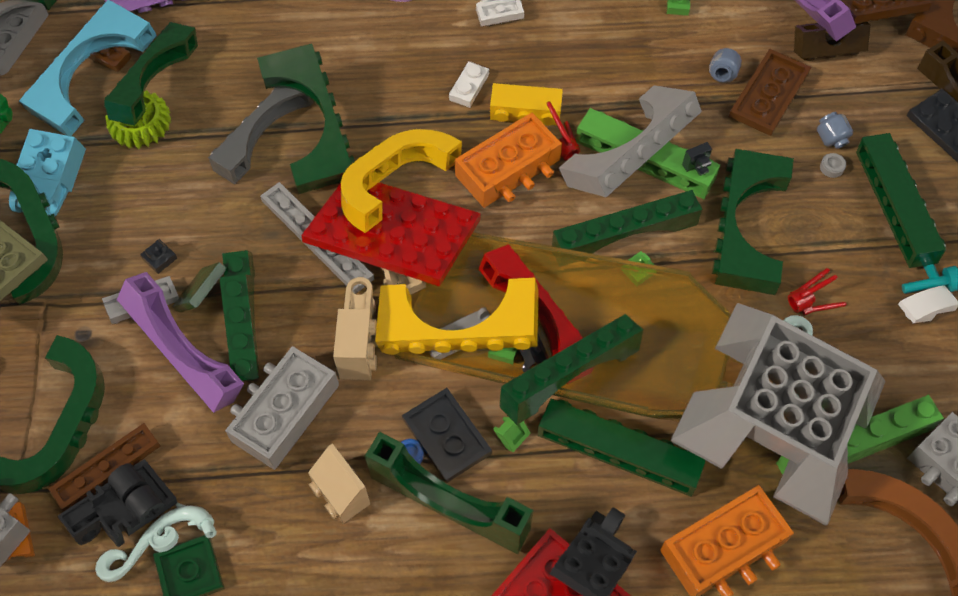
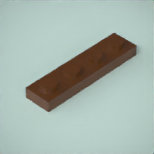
M143 423L48 489L60 508L66 511L86 498V492L91 491L93 494L96 492L95 487L97 485L100 487L106 485L110 474L115 469L127 463L134 466L161 447V445L145 423Z

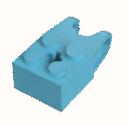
M29 129L17 166L30 177L40 193L44 192L50 203V206L46 207L49 215L54 214L56 216L68 192H72L86 148L75 137ZM10 191L9 205L11 210L18 213L23 212L19 202L17 204L18 200L15 193Z

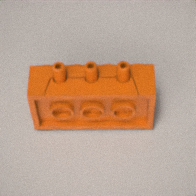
M531 112L456 158L455 176L483 208L501 197H504L508 202H512L516 197L512 190L522 184L527 190H531L535 186L531 178L541 172L547 178L554 174L550 166L560 161L562 143Z
M760 485L666 540L660 551L690 596H701L716 587L721 596H733L734 593L725 580L739 572L748 585L753 584L757 581V577L749 565L761 558L764 559L772 571L780 567L781 563L772 551L785 544L794 532Z

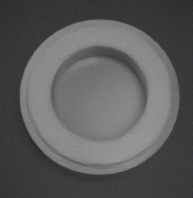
M835 153L825 155L820 164L822 173L831 178L841 176L846 168L845 159Z

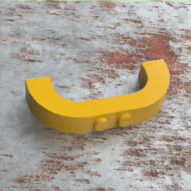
M416 129L395 134L375 146L371 151L352 163L342 176L341 205L345 217L352 225L366 233L382 221V201L367 192L369 189L408 162H429L447 171L455 165V159L461 156L462 141L443 132Z

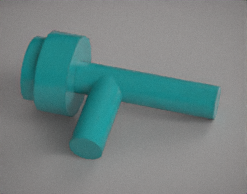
M934 264L923 266L929 279L902 284L904 294L938 286H946L950 292L958 291L957 266L943 268L942 276H940Z

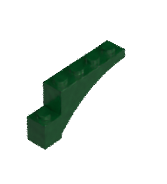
M248 250L222 253L223 265L226 267V270L224 272L225 277L219 278L230 368L241 381L259 379L254 312L255 271L253 254Z

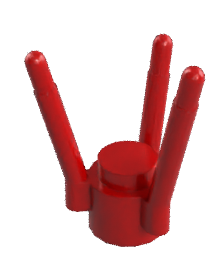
M548 101L547 106L563 136L559 139L562 143L560 158L563 157L567 161L574 154L580 153V147L575 140L569 122H564V128L552 103Z
M826 268L800 288L790 292L788 302L793 311L796 313L802 311L803 315L806 316L812 312L846 306V302L812 306L816 301L814 292L835 281L838 278L837 275H833L811 287L830 272V269Z

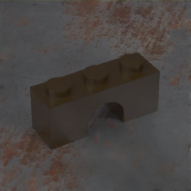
M868 22L855 24V29L837 41L834 38L826 39V29L818 23L795 25L794 53L806 61L822 56L835 58L839 54L858 55L859 52L868 51L871 24Z

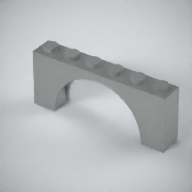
M661 86L650 88L639 98L646 118L652 119L648 127L637 137L615 149L597 154H574L559 167L567 187L607 197L702 112L695 92Z

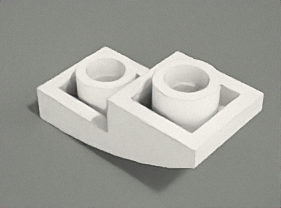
M938 286L907 297L900 301L898 305L905 312L908 319L913 323L931 321L938 313L955 311L958 308V300L946 286Z

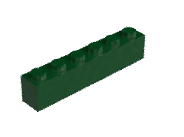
M890 133L862 137L856 154L908 267L915 268L938 264L946 251V244L936 229L934 219L930 217L926 209V202L921 198L917 190V184L908 171L906 161L902 159L899 153L898 144L894 142Z
M550 398L538 427V436L690 497H692L696 490L706 462L705 459L688 450L675 447L668 440H657L642 430L626 428L617 420H606L598 417L591 410H580L572 407L569 402L562 399L554 400Z

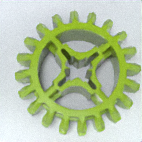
M148 90L144 92L143 98L146 112L135 126L109 120L108 116H105L106 127L109 133L121 146L126 145L131 149L135 145L140 149L144 144L149 147L151 142L158 143V137L165 138L164 131H169V124L171 123L170 110L162 97L159 98L156 93L150 94Z

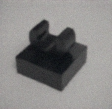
M708 142L686 150L682 165L687 172L696 169L700 176L709 173L707 167L712 164L709 159L712 148Z
M160 239L156 240L154 244L140 254L142 259L157 274L178 259L176 254Z

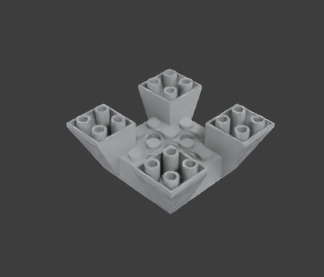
M737 303L715 347L718 351L744 364L733 387L694 392L670 441L721 469L746 437L789 459L773 497L816 521L828 525L848 476V441L854 426L857 424L867 428L886 381L879 371L780 318Z

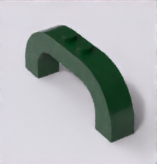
M0 159V188H5L15 193L34 236L36 248L48 259L38 270L34 271L16 289L11 291L13 299L21 305L43 294L53 284L60 272L63 262V248L56 230L60 226L55 215H49L46 207H49L50 203L46 194L39 192L30 177L21 168L11 162Z
M56 335L45 356V359L54 369L74 375L72 393L47 443L37 454L23 460H12L0 456V492L11 494L31 493L45 488L58 480L69 469L79 450L86 444L87 433L91 425L98 419L99 408L104 397V377L100 367L90 353L81 344L72 339Z

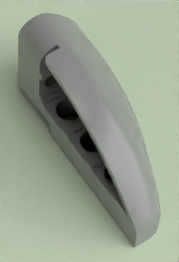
M8 0L0 3V76L6 74L48 17L43 4L31 0Z

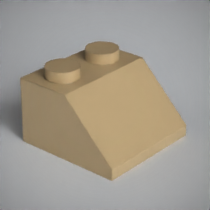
M332 443L308 472L312 481L308 485L317 498L323 496L327 501L324 507L333 519L338 517L344 524L369 506L370 501L364 484Z

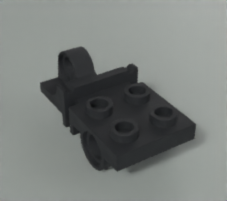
M144 459L135 466L127 463L115 469L110 474L106 485L102 487L97 485L95 487L97 493L95 496L91 491L86 492V498L58 515V518L79 545L92 541L100 533L101 528H103L115 545L120 547L125 543L123 531L130 536L177 504V498Z
M612 507L607 516L595 511L592 517L587 519L581 531L553 566L550 574L582 596H610L637 553L636 550H633L629 545L614 536L625 514Z

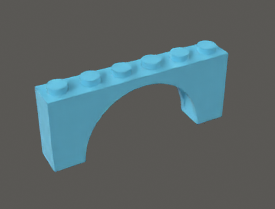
M107 0L75 38L69 42L60 55L55 58L46 71L40 75L31 88L25 92L19 102L30 114L66 136H72L85 121L79 112L71 106L69 100L70 80L78 66L90 54L111 47H130L144 52L156 38L155 31L148 21Z

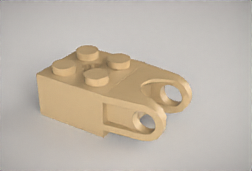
M357 277L348 282L344 309H338L333 358L340 379L371 380L372 370L376 371L377 355H374L375 347H378L375 342L377 328L375 319L376 304L373 299L372 284L363 277ZM363 284L367 287V290L364 294L357 295L352 292L353 287Z

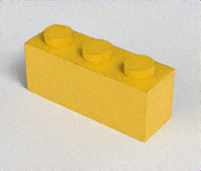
M493 83L490 120L517 122L532 112L544 125L557 126L547 106V102L550 101L560 118L563 89Z

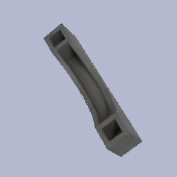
M274 88L273 92L264 101L259 103L258 107L243 120L242 124L234 132H231L218 148L212 151L208 158L213 171L231 183L236 184L250 170L254 146L266 128L285 114L300 108L309 107L314 101L304 93L294 89Z

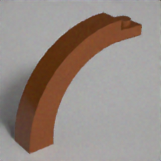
M848 469V476L839 496L840 505H863L877 508L909 524L935 551L945 570L952 596H958V525L951 516L929 496L899 479L873 471Z

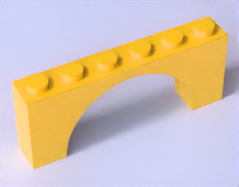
M535 278L509 279L504 299L494 313L481 323L462 330H442L420 320L413 312L412 296L406 284L380 286L375 342L382 353L396 355L399 352L421 354L431 350L440 353H447L451 350L473 352L477 349L499 351L503 348L526 350L530 347H537L538 287Z

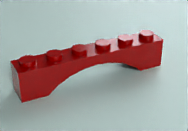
M509 244L485 253L479 266V271L492 288L505 293L509 279L535 278L533 272L527 268L520 256ZM535 278L538 287V320L545 329L550 341L552 356L583 339V337L565 316L563 310L553 301L548 291ZM594 367L582 372L566 384L568 385L591 374Z

